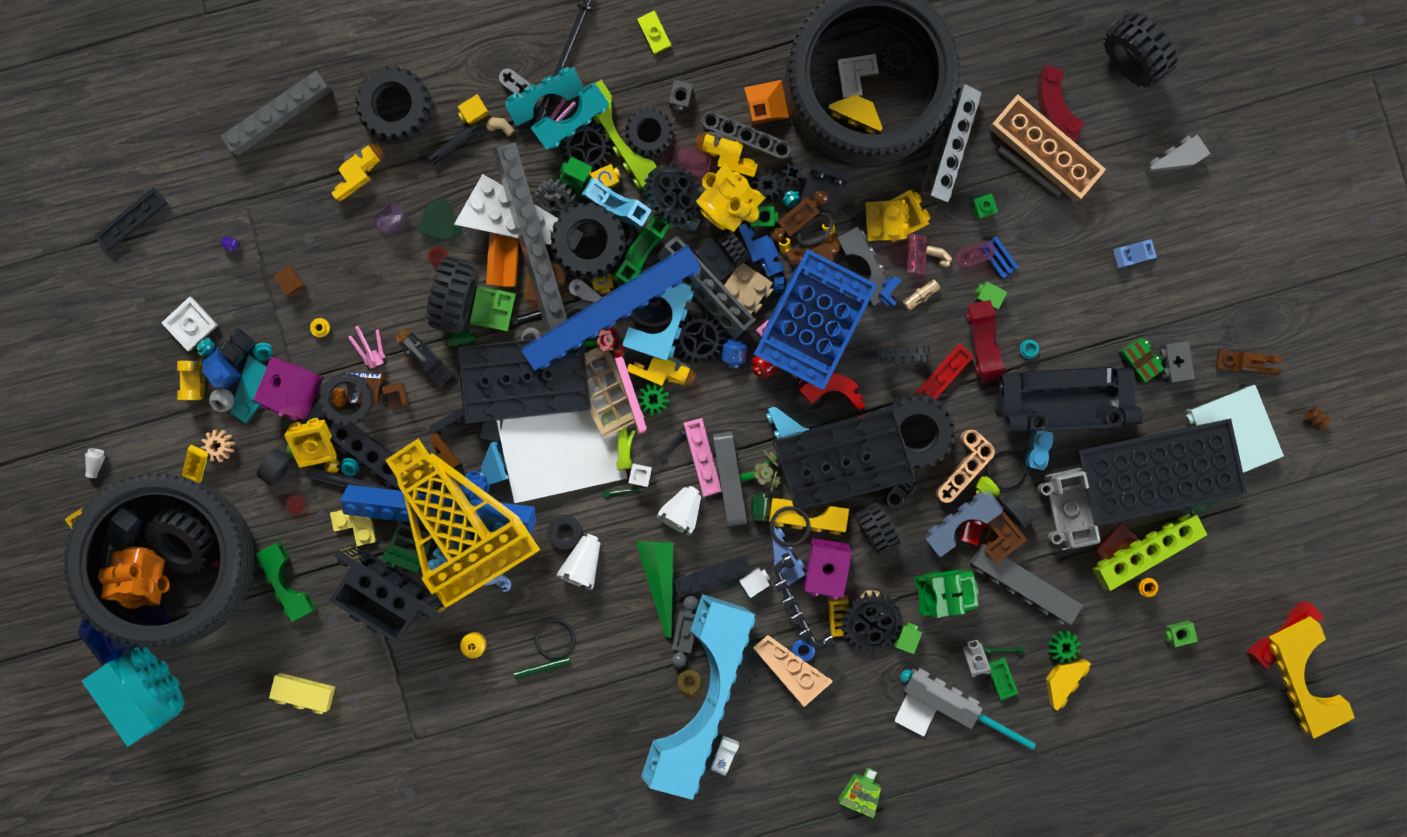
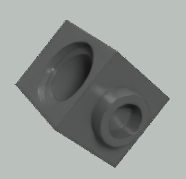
M674 80L669 100V106L673 110L679 112L688 110L693 84ZM678 93H683L686 99L678 101L675 96Z

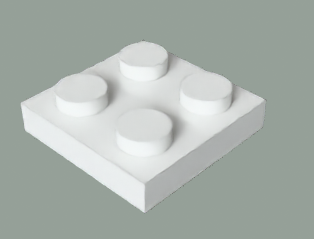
M192 297L184 301L162 322L187 351H191L198 345L201 339H204L218 326Z

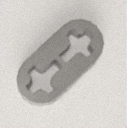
M504 69L499 74L501 84L513 94H520V89L517 87L518 84L521 87H525V85L527 87L530 86L528 81L511 69ZM511 74L512 80L515 81L514 84L510 81L505 83L504 75L509 76Z

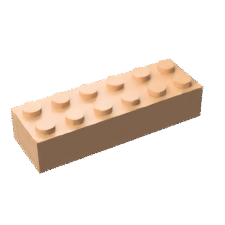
M1019 95L1008 104L989 127L992 132L1075 202L1082 199L1106 170Z

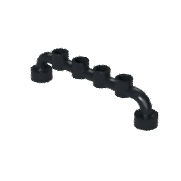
M788 552L781 555L782 560L774 568V576L777 581L773 583L778 593L783 592L785 597L782 598V601L786 608L792 609L793 613L790 616L795 625L799 623L801 629L798 631L803 641L807 639L811 646L820 649L827 646L829 649L836 647L830 633L823 635L824 640L818 641L815 639L782 575L784 567L787 566L790 569L795 564Z

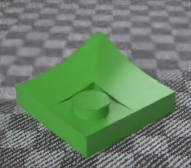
M477 286L470 325L508 332L516 294Z

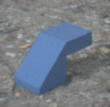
M1152 239L1113 249L1118 268L1157 258Z

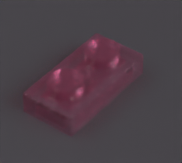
M909 234L907 273L925 274L927 236Z

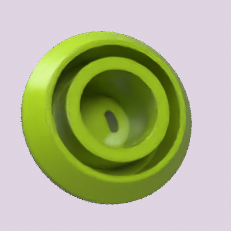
M987 476L980 477L975 493L978 494L981 491L985 493L989 490L994 498L999 497L1000 489Z

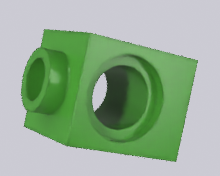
M985 282L977 287L975 300L978 302L991 300L994 310H998L1007 292L989 282Z
M1190 621L1165 626V639L1167 643L1174 647L1198 642L1194 623ZM1179 630H1182V631H1183L1182 637L1179 638V639H1177V637H1176L1177 632H1178Z
M909 622L907 625L903 624L900 626L902 632L897 634L898 639H895L894 646L914 654L922 632L918 630L919 626Z

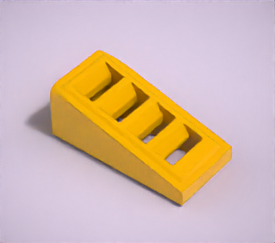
M844 595L843 598L838 597V599L828 598L832 637L844 636L842 629H835V626H842L843 624L841 621H834V619L845 617L842 613H834V611L844 610L848 612L846 605H849L847 595Z

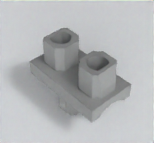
M978 640L967 642V646L963 647V653L971 676L975 677L981 673H991L982 644Z

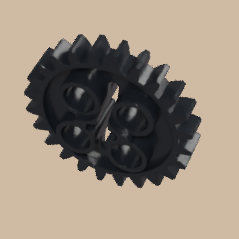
M669 163L667 166L665 164H662L660 167L657 166L648 174V177L644 180L646 184L643 186L647 191L643 196L649 198L645 203L652 205L649 209L656 211L654 216L661 215L660 221L666 218L667 224L674 222L677 225L689 222L698 214L697 211L701 207L696 201L703 192L697 190L701 185H695L694 182L697 178H691L692 172L686 174L685 167L680 170L679 164L673 167L672 163Z
M874 591L871 596H868L867 592H865L864 598H861L858 594V601L851 599L853 605H846L848 612L843 611L842 614L845 618L840 619L843 624L841 629L844 632V637L848 638V643H853L855 649L860 646L861 652L867 648L869 653H871L872 648L879 652L880 646L886 649V643L893 645L891 639H898L895 633H901L902 631L898 626L903 625V622L900 620L903 616L899 613L901 610L899 606H896V602L894 600L891 601L888 595L884 598L882 592L877 597ZM873 607L871 612H865L867 608ZM883 617H889L887 621H881ZM857 623H863L860 627L855 628ZM878 632L876 636L870 637L872 633Z

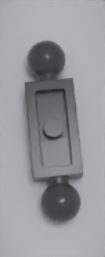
M688 596L684 599L683 606L686 611H679L672 644V650H677V653L672 657V664L677 668H682L686 665L687 657L685 652L691 653L694 634L690 630L696 615L693 614V611L698 608V600L693 596Z

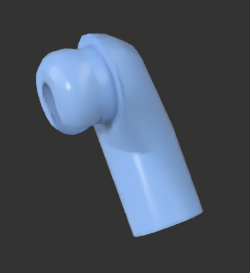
M503 574L485 584V586L496 584L503 592H507L511 587L510 580Z

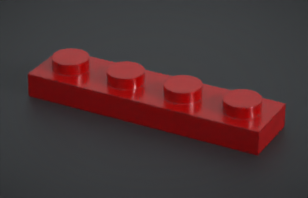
M958 344L913 395L920 393L921 395H929L936 399L974 356L961 344Z

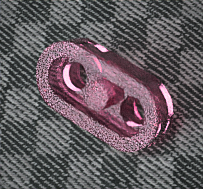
M981 241L963 247L957 253V261L965 267L987 261L994 256L995 246L990 241ZM983 247H987L989 249V252L987 254L983 253ZM969 253L970 259H965L964 254Z

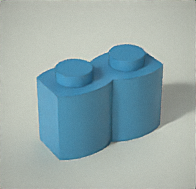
M1032 431L1029 437L1030 448L1026 452L1024 459L1026 467L1044 470L1047 467L1049 461L1048 451L1053 444V433Z

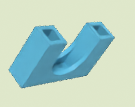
M683 283L674 288L670 286L665 289L666 293L660 296L670 304L673 313L671 324L665 331L659 334H649L628 327L622 346L667 360L668 357L672 358L675 346H672L674 338H679L682 329L678 327L680 320H685L688 311L684 309L686 302H691L694 291H691V286Z

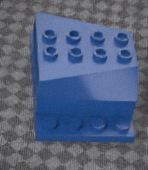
M807 249L799 266L794 270L760 337L762 339L754 355L824 390L877 284Z

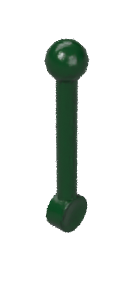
M636 486L635 488L617 491L605 490L603 496L608 498L610 495L641 493L642 487Z
M1017 646L1016 648L985 647L983 650L985 654L990 652H1016L1017 654H1022L1024 649L1022 646Z

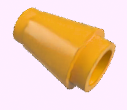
M1146 578L1137 582V589L1145 597H1152L1158 591V584L1154 579Z

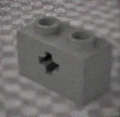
M1189 341L1160 345L1159 356L1163 361L1164 370H1162V375L1166 379V383L1195 379ZM1178 360V364L1174 365L1173 361Z

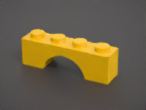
M772 498L769 521H771L772 516L780 508L793 506L792 501ZM828 506L820 516L809 518L810 531L822 532V529H827L830 534L841 535V532H846L849 509ZM786 510L780 513L774 521V526L784 527V523L792 524L791 528L803 529V526H806L804 517L793 510Z

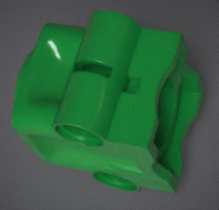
M972 571L932 572L914 577L915 587L919 594V615L939 618L965 614L966 611L978 608V587Z

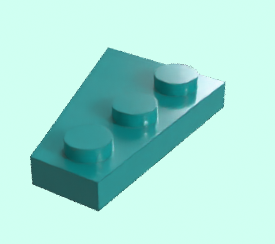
M250 354L248 355L234 398V405L230 413L244 423H248L260 407L261 403L253 399L267 368L266 365Z

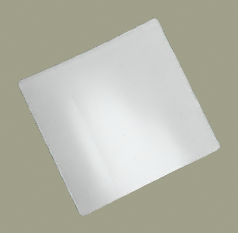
M907 694L895 722L925 736L937 709Z

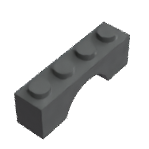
M856 227L837 237L844 257L854 256L861 259L868 268L869 281L877 284L869 300V304L872 307L881 302L879 300L881 297L878 294L884 288L881 285L886 280L883 275L885 270L880 263L877 264L874 258L876 253L872 247H868L864 231Z

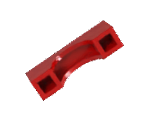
M1302 600L1288 613L1286 622L1273 634L1308 617H1312L1317 622L1324 617L1312 603ZM1269 636L1257 641L1247 651L1251 658L1265 669H1268L1277 661L1276 656L1269 647L1271 645Z

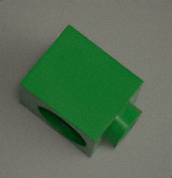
M992 194L970 202L975 221L992 216L998 212Z
M757 207L759 215L766 213L770 219L768 222H762L758 217L755 222L750 223V227L774 228V223H778V212H774V207Z

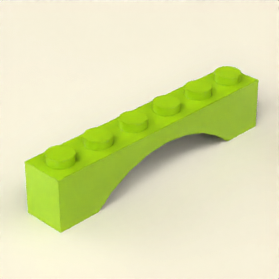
M600 80L595 84L610 105L607 106V110L602 114L594 115L593 119L597 125L601 123L605 129L602 133L606 132L605 138L612 140L615 145L612 147L618 157L622 156L624 159L623 166L626 171L633 173L635 177L633 181L637 188H642L646 192L647 190L643 188L646 184L644 180L657 166L654 161L632 151L619 137L612 120V95L603 81Z

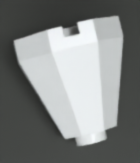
M691 486L689 488L684 487L660 509L656 517L660 519L662 516L664 518L663 523L681 533L686 530V535L690 536L696 525L701 496L698 494L699 491Z

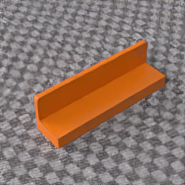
M489 233L486 285L516 287L519 239Z

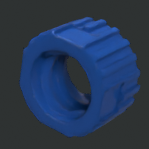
M774 275L773 292L783 293L784 276Z

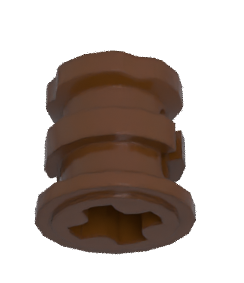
M1317 405L1312 407L1303 417L1305 421L1309 420L1312 426H1316L1317 431L1323 430L1331 421L1329 417H1325L1323 411H1319V406Z

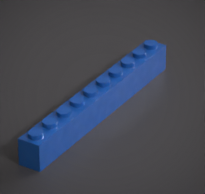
M688 245L684 246L525 345L522 353L534 371L538 368L540 370L550 365L549 361L554 358L557 360L562 358L570 348L574 350L583 344V340L588 337L589 339L596 337L599 334V330L604 327L606 329L616 324L615 320L620 317L624 319L633 313V309L636 307L640 309L649 303L648 300L652 297L658 298L665 294V289L670 286L674 288L682 283L681 279L686 276L690 278L699 272L698 269L701 268L700 263Z
M348 485L340 499L344 515L410 522L402 491ZM418 493L420 500L426 501L427 494ZM431 495L430 502L439 504L440 496ZM444 497L443 506L452 508L453 499ZM468 499L472 506H477L483 502L481 500ZM457 503V508H456V509L462 510V509L460 508V506L458 505V503ZM488 503L476 510L489 532H494L510 522V519ZM501 503L520 518L531 535L536 523L535 507ZM429 507L430 515L437 517L438 509ZM442 510L441 519L450 521L451 512ZM416 513L418 524H423ZM455 514L454 522L463 524L464 516ZM468 520L467 526L473 527L470 521ZM440 523V526L449 527L448 525Z

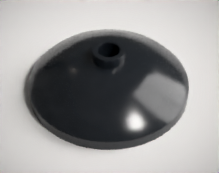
M658 297L656 302H651L649 299V303L640 309L636 307L632 310L633 313L631 314L635 321L648 327L663 326L671 322L673 317L670 304L662 297Z

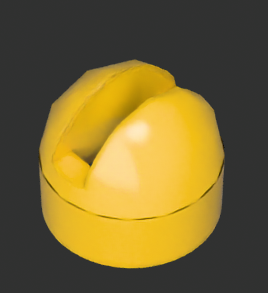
M335 459L325 462L324 470L330 473L337 472L339 468L336 467L340 465L339 460Z

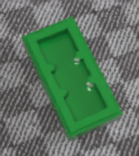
M1005 658L990 662L991 673L989 674L999 699L1002 701L1019 694Z

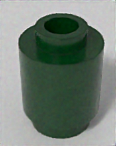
M471 329L463 330L457 334H447L449 349L457 350L458 347L473 346L476 344V335L471 332Z
M755 493V497H751V515H753V520H768V516H770V497H767V493Z

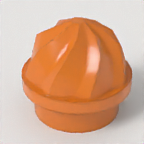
M334 389L331 396L332 406L335 408L343 407L346 404L348 395L345 394L344 389Z

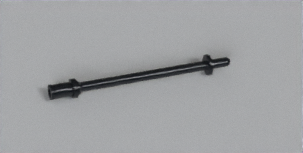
M584 0L583 3H577L580 11L552 77L558 75V72L565 67L587 12H593V9L590 7L592 0ZM546 94L541 105L535 108V115L529 126L530 130H532L531 127L544 117L549 116L547 109L553 94Z

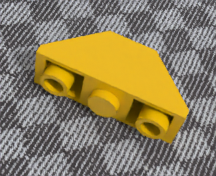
M853 95L832 103L828 107L827 112L830 113L831 117L837 120L842 118L847 121V124L856 128L860 126L868 134H880L882 130V125L873 102L862 97Z
M1085 659L1072 660L1071 663H1056L1046 677L1049 702L1054 709L1058 711L1059 708L1065 706L1068 701L1067 697L1077 689L1078 681L1081 677L1087 675L1091 663Z

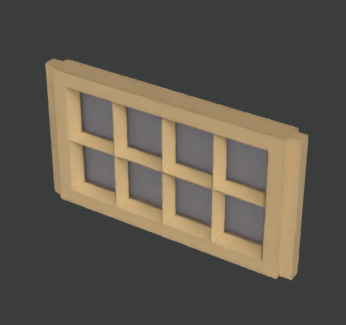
M597 347L585 353L591 403L589 413L604 439L635 422L612 355L609 350L601 351Z

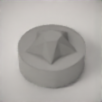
M527 328L524 330L521 340L537 339L541 334L535 328Z

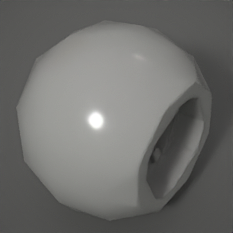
M218 388L211 393L209 403L214 410L227 412L233 407L235 399L231 391L225 388Z

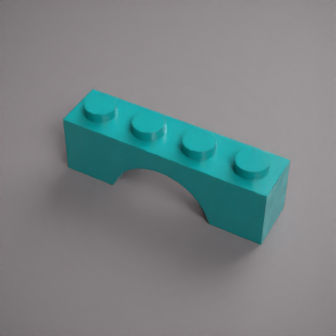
M563 68L558 72V75L554 77L548 76L541 81L542 83L526 87L524 89L525 92L519 95L517 93L510 95L505 102V107L515 125L518 126L532 119L536 101L546 94H558L566 100L578 96V93L585 87L575 68Z
M594 82L578 93L579 106L571 118L564 121H555L546 116L531 127L546 150L557 147L560 144V140L565 136L566 138L572 136L576 132V128L581 125H587L591 122V118L594 115H600L607 110V106L610 104Z

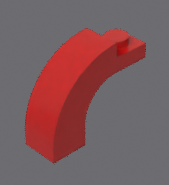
M832 373L824 390L805 380L796 387L805 399L812 404L826 392L840 391L858 410L865 406L861 401L863 397L855 390L858 385L851 379L838 373Z

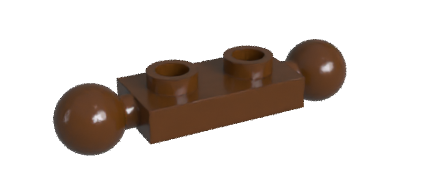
M823 190L815 192L812 201L808 197L804 198L778 220L781 227L771 229L769 238L774 243H778L783 240L785 232L792 236L819 213L816 207L818 205L823 206L828 202V194Z

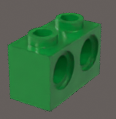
M571 157L568 163L564 162L561 167L560 184L567 183L566 188H572L571 194H575V198L578 200L583 196L581 194L589 182L592 166Z

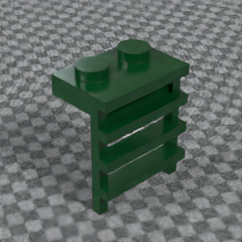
M398 521L388 551L383 553L381 560L386 561L385 564L390 567L396 568L400 566L404 568V572L414 575L415 572L419 573L422 571L418 553L395 544L397 538L415 544L413 538L399 534L401 527L412 531L411 525ZM420 529L421 535L426 537L431 535L429 532ZM433 538L429 539L427 544L423 543L426 558L432 546Z

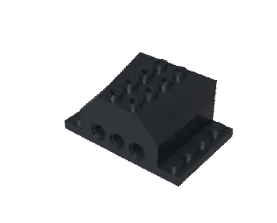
M355 543L338 549L334 555L338 559L337 562L345 567L350 566L329 601L350 614L349 617L354 621H362L367 624V629L374 633L378 631L395 643H398L409 626L423 616L428 620H437L450 608V606L445 608L435 593L431 594L427 588L397 569L386 565L384 561Z

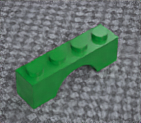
M655 213L648 217L624 254L621 262L613 271L610 279L618 285L622 286L639 275L645 259L668 230L671 223L667 224L666 219L660 221L661 215L654 216Z
M277 542L256 553L258 557L256 561L260 568L265 570L267 574L265 578L269 585L274 587L276 591L274 595L278 602L283 604L285 608L283 612L287 619L293 622L317 609L308 592L294 591L286 584L283 571L290 557L282 542Z

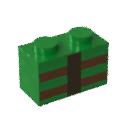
M1143 338L1134 340L1118 352L1128 367L1134 369L1135 377L1140 383H1146L1164 370L1162 360L1152 353L1150 343L1146 339L1143 340Z

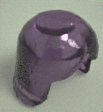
M389 202L381 212L374 216V221L384 235L390 236L406 224L408 215L401 204Z

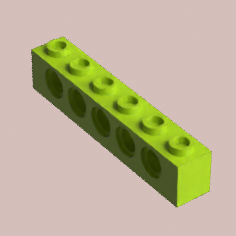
M1184 513L1174 523L1164 524L1160 531H1153L1147 534L1146 539L1131 543L1130 548L1125 551H1117L1111 559H1104L1098 562V566L1093 568V571L1102 588L1111 591L1207 536V533L1197 515ZM1181 527L1183 529L1182 536L1179 535V530ZM1166 537L1167 544L1164 546L1163 539ZM1150 546L1151 553L1148 555L1147 548ZM1134 555L1135 562L1132 564L1131 557ZM1118 564L1119 571L1115 573L1114 568Z

